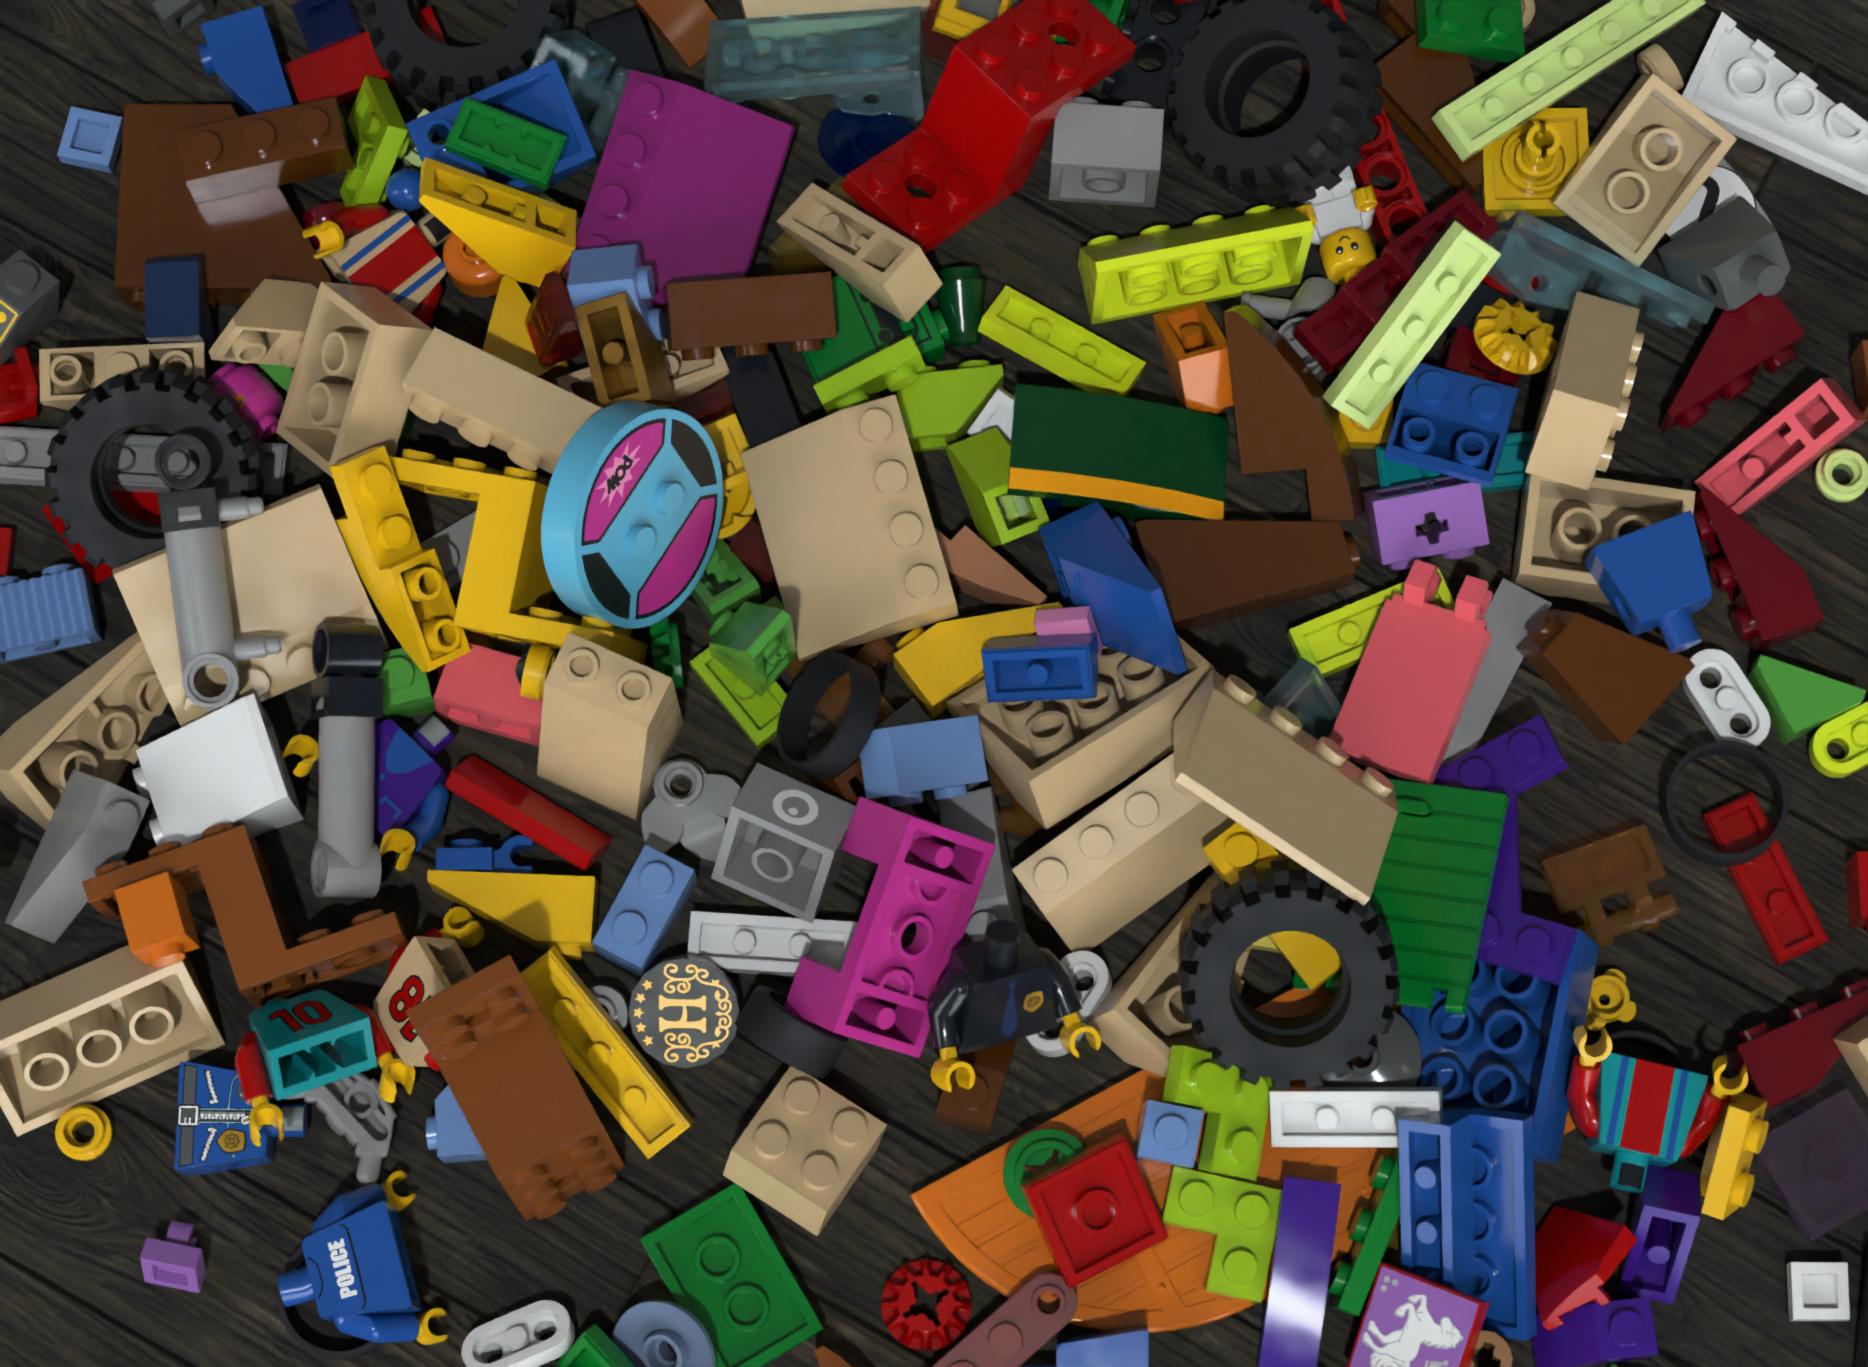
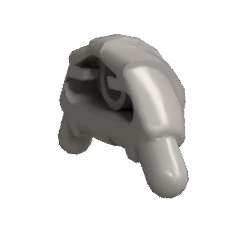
M358 1073L285 1098V1100L304 1098L306 1103L315 1104L317 1109L325 1115L327 1125L337 1135L341 1137L344 1135L347 1141L355 1147V1155L359 1158L356 1172L357 1180L365 1186L374 1184L378 1180L382 1159L387 1157L393 1134V1122L397 1115L391 1104L380 1097L378 1092L379 1082L376 1079H369L363 1073Z

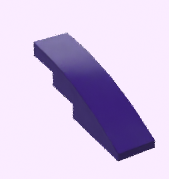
M1286 1176L1283 1178L1268 1290L1264 1303L1257 1367H1317L1341 1184Z

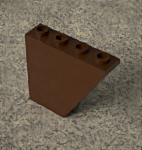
M124 104L114 288L122 302L129 304L132 309L145 311V261L152 258L200 256L210 311L214 310L216 305H237V308L240 309L264 279L311 283L318 289L321 281L332 282L321 260L314 258L313 255L316 254V251L309 239L303 237V229L278 186L195 203L184 181L175 131L238 118L232 105Z

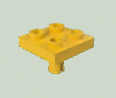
M1546 108L1483 149L1482 209L1490 217H1497L1508 213H1519L1528 216H1567L1555 207L1552 202L1589 148L1587 108Z

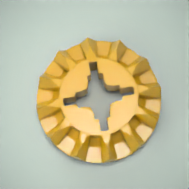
M1499 298L1492 306L1484 305L1474 321L1473 334L1481 352L1495 365L1512 373L1528 375L1541 372L1551 363L1559 345L1552 338L1554 326L1540 321V310L1532 313L1525 310L1521 300L1510 305L1505 300ZM1509 328H1512L1516 334H1510L1507 331ZM1518 334H1524L1526 339L1523 341Z

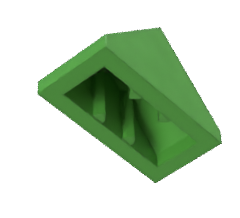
M723 539L717 540L710 561L698 584L691 592V595L711 626L726 610L731 609L733 612H736L744 602L763 605L760 586L756 578Z
M1761 654L1751 665L1747 675L1751 686L1768 710L1770 721L1783 745L1819 729L1830 720L1856 708L1864 700L1866 693L1864 689Z

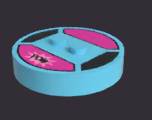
M622 401L605 407L594 414L568 442L555 466L545 496L541 523V545L549 581L560 600L573 612L622 628H643L661 621L674 612L698 584L710 561L720 529L723 509V477L713 441L697 420L675 409L642 401Z

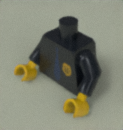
M1007 920L994 921L987 926L985 940L958 947L952 952L947 973L928 998L927 1010L933 1050L939 1049L940 1058L931 1068V1078L936 1086L945 1091L951 1092L952 1090L950 1076L954 1070H956L955 1078L960 1087L969 1090L975 1082L974 1069L970 1064L959 1060L957 1053L962 1055L1054 1029L1057 1027V1019L1061 1017L1064 1026L1060 1030L1059 1040L1065 1050L1079 1058V1053L1075 1048V1039L1082 1032H1085L1086 1039L1095 1050L1100 1048L1101 1037L1098 1031L1081 1021L1077 1011L1081 1010L1082 1006L1067 969L1048 948L1037 947L1029 934L1020 931L1015 923Z

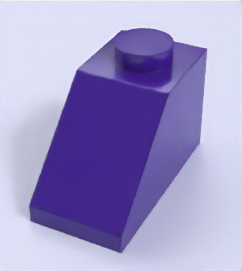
M1648 1164L1643 1193H1635L1628 1222V1229L1638 1241L1621 1262L1617 1284L1618 1293L1637 1297L1650 1296V1300L1669 1304L1674 1303L1701 1218L1700 1175Z
M1650 1296L1610 1301L1603 1306L1598 1303L1581 1305L1575 1308L1571 1314L1564 1313V1324L1550 1331H1547L1542 1325L1540 1315L1536 1314L1537 1334L1530 1339L1534 1367H1588L1644 1360L1659 1354Z

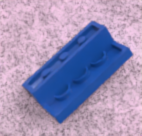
M1473 1108L1402 1116L1398 1119L1402 1268L1490 1302L1481 1330L1495 1332L1505 1338L1528 1341L1537 1334L1533 1115L1486 1108Z

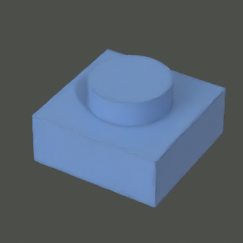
M71 106L57 153L60 162L113 173L122 142L123 117Z

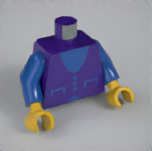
M431 715L410 736L391 718L381 723L375 721L374 831L382 838L379 847L381 857L388 851H395L401 854L395 867L398 871L406 870L413 853L418 852L441 831L450 794L447 787L444 786L448 777L445 771L433 759L455 737L434 715ZM302 734L296 735L289 740L281 754L283 758L290 754H297L304 759L294 769L293 773L299 778L305 777L309 774L314 764H318V735L314 737Z

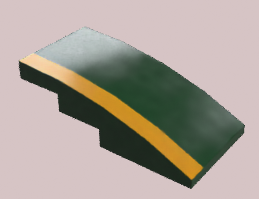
M1016 384L1007 495L1061 499V506L1083 508L1098 501L1104 510H1114L1113 517L1119 516L1120 518L1143 520H1223L1229 419L1181 407L1122 396Z

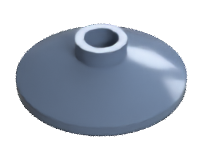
M661 1299L640 1302L628 1309L620 1317L614 1328L612 1342L635 1367H716L714 1347L705 1327L690 1311L674 1302ZM668 1343L674 1348L676 1354L669 1349Z

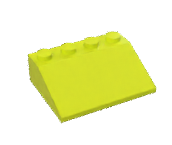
M1260 205L1247 210L1244 216L1224 219L1221 215H1209L1195 220L1192 226L1171 230V227L1168 225H1157L1141 231L1140 236L1119 240L1118 236L1106 235L1092 239L1087 243V246L1080 247L1078 268L1091 325L1175 309L1202 301L1206 303L1242 296L1243 291H1249L1253 294L1299 285L1314 233L1312 220L1292 207L1276 209V207H1270L1269 205Z

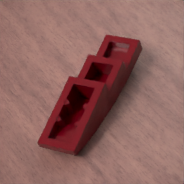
M1464 189L1385 246L1379 259L1340 287L1337 297L1296 326L1293 337L1328 375L1355 354L1455 220L1485 241L1490 240L1498 232L1500 227Z

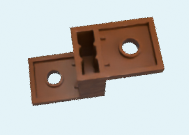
M233 822L213 826L202 833L203 839L184 846L179 841L159 845L148 852L150 858L130 865L125 860L105 864L94 871L96 877L82 881L88 902L110 923L122 919L114 892L115 889L166 871L184 886L186 896L205 889L238 989L256 1009L265 1006L273 998H287L391 961L392 954L397 949L408 945L411 941L407 929L395 912L385 915L383 909H377L356 916L351 920L352 927L331 934L329 928L309 932L297 939L299 946L295 947L262 847L244 824L235 827Z
M511 955L502 958L405 1011L416 1033L438 1064L498 1181L526 1221L533 1217H536L537 1220L549 1218L560 1212L567 1205L566 1199L584 1189L587 1192L598 1191L616 1179V1172L623 1169L625 1165Z

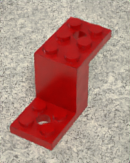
M1024 0L954 45L920 127L848 173L842 189L872 218L920 246L923 253L926 254L1023 188L1060 108L1131 61L1137 46L1088 0ZM1050 36H1061L1068 40L1071 45H1058ZM906 187L921 188L930 198L914 197L907 191Z

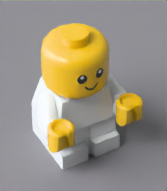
M1347 166L1339 174L1342 179L1339 184L1330 190H1327L1324 186L1316 189L1317 196L1314 199L1303 202L1302 206L1294 208L1312 220L1314 233L1311 243L1320 245L1319 254L1325 274L1332 283L1338 285L1345 284L1378 259L1372 239L1366 231L1372 225L1375 207L1378 203L1372 185L1359 189L1356 188L1350 166Z

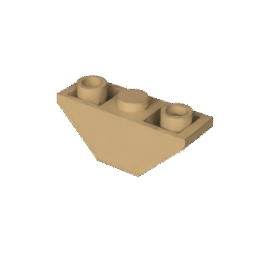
M264 279L234 315L208 351L211 360L231 361L242 364L284 365L288 368H295L319 289L311 283Z
M187 342L39 349L40 403L46 406L70 410L83 396L105 380L117 374L124 375L130 373L137 368L151 367L152 370L163 371L166 367L184 369V375L196 378L199 375L206 378L205 343Z

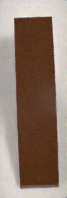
M1380 0L1376 14L1402 42V44L1376 63L1380 67L1383 81L1381 87L1376 88V91L1384 97L1383 108L1386 115L1456 194L1464 189L1474 200L1482 180L1483 149L1462 162L1431 119L1440 109L1476 87L1467 55L1418 47L1415 0Z
M1237 305L1224 311L1242 475L1306 469L1311 520H1355L1365 511L1358 470L1348 438L1334 408L1322 397L1325 392L1314 374L1291 345L1247 305Z

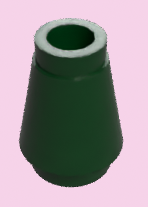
M961 266L937 271V275L943 284L935 292V296L950 334V339L948 340L949 347H969L981 344L980 332L977 330L983 317L986 280L980 279V268Z

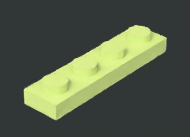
M1455 220L1322 397L1330 406L1369 430L1502 254L1490 243Z

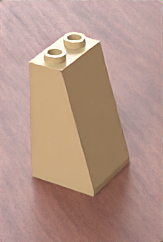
M569 632L544 681L537 776L637 821L653 789L654 778L661 766L665 764L684 725L673 679Z

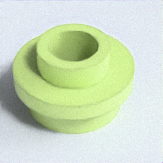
M1833 449L1824 454L1817 463L1814 472L1815 483L1819 491L1830 500L1836 502L1853 501L1860 497L1868 487V464L1859 453L1851 449ZM1835 469L1846 471L1850 477V483L1844 485L1837 483L1833 479L1832 471Z

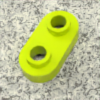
M1868 701L1823 724L1812 736L1808 746L1809 758L1813 766L1823 775L1831 778H1843L1868 766ZM1830 743L1839 744L1844 750V758L1840 760L1832 758L1828 754L1827 745Z

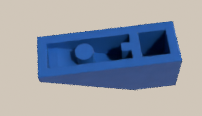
M262 5L201 24L206 43L197 45L205 73L207 76L217 74L224 92L244 112L252 115L295 105L274 36Z

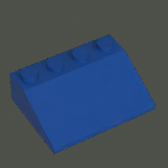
M1574 929L1578 932L1559 986L1475 960L1476 963L1465 1015L1445 1011L1448 992L1436 991L1432 1009L1402 1005L1400 1016L1414 1029L1422 1049V1071L1416 1087H1442L1443 1112L1486 1108L1532 1114L1534 1161L1556 1165L1558 1164L1569 1107L1566 1098L1573 1059L1579 1054L1573 1040V1032L1575 1028L1585 1024L1599 952V945L1579 929Z

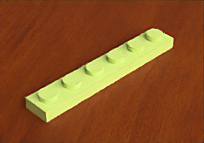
M1612 0L1440 109L1431 119L1461 161L1464 162L1696 13L1706 2L1704 0Z

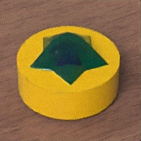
M532 643L529 651L517 661L515 676L521 686V697L538 701L543 699L544 681L556 656L553 647Z

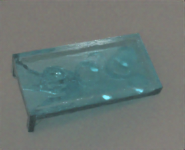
M921 6L709 21L704 82L705 92L732 103L755 99H794L799 96L829 95L830 102L844 112L869 116L886 113L913 117L914 122L919 121L924 116L922 60L925 57V40ZM874 94L880 100L877 103L869 104L864 101V97Z
M1521 210L1501 211L1495 221L1500 228L1487 241L1502 254L1487 275L1521 301L1570 311L1576 291L1581 292L1587 278L1600 283L1597 293L1624 305L1630 303L1638 306L1641 303L1648 307L1645 313L1646 317L1673 329L1675 326L1686 329L1689 323L1707 324L1716 305ZM1534 277H1536L1538 280V287L1536 290H1533L1531 285L1532 279Z

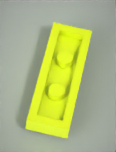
M1007 285L983 315L977 330L1087 392L1127 397L1141 377L1146 365L1145 361Z
M1438 567L1436 574L1441 576L1442 581L1433 605L1454 611V599ZM1405 581L1288 630L1287 636L1309 684L1360 663L1386 599L1392 600L1394 593L1403 595Z

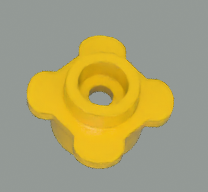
M1609 969L1604 975L1593 979L1584 1024L1587 1029L1598 1032L1607 1023L1617 1020L1626 1023L1634 1018L1636 1005L1630 1000L1629 991L1625 985L1626 977L1621 971ZM1606 995L1609 998V1004L1602 1005L1599 1001L1600 996Z

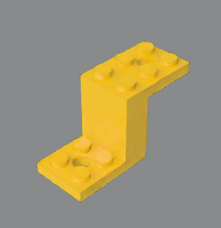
M403 449L401 458L389 456L399 485L420 493L478 503L453 626L491 638L529 645L538 643L551 646L556 650L561 649L568 633L571 632L644 665L648 644L632 639V629L611 625L593 617L582 616L581 619L550 610L554 589L545 569L541 545L542 513L550 479L538 477L536 472L515 467H505L504 472L486 468L487 464L463 458H454L452 463L435 459L436 456L433 454L411 449Z

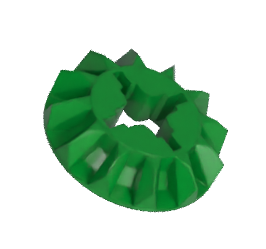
M666 616L661 621L650 625L654 670L673 679L676 691V688L684 687L677 622L669 623L668 616Z
M1054 1129L1037 1130L1018 1140L1009 1151L1003 1169L1004 1187L1014 1206L1034 1218L1019 1185L1034 1177L1031 1171L1024 1169L1025 1165L1043 1167L1047 1160L1051 1159L1053 1151L1058 1152L1056 1161L1059 1164L1085 1151L1086 1148L1072 1135Z

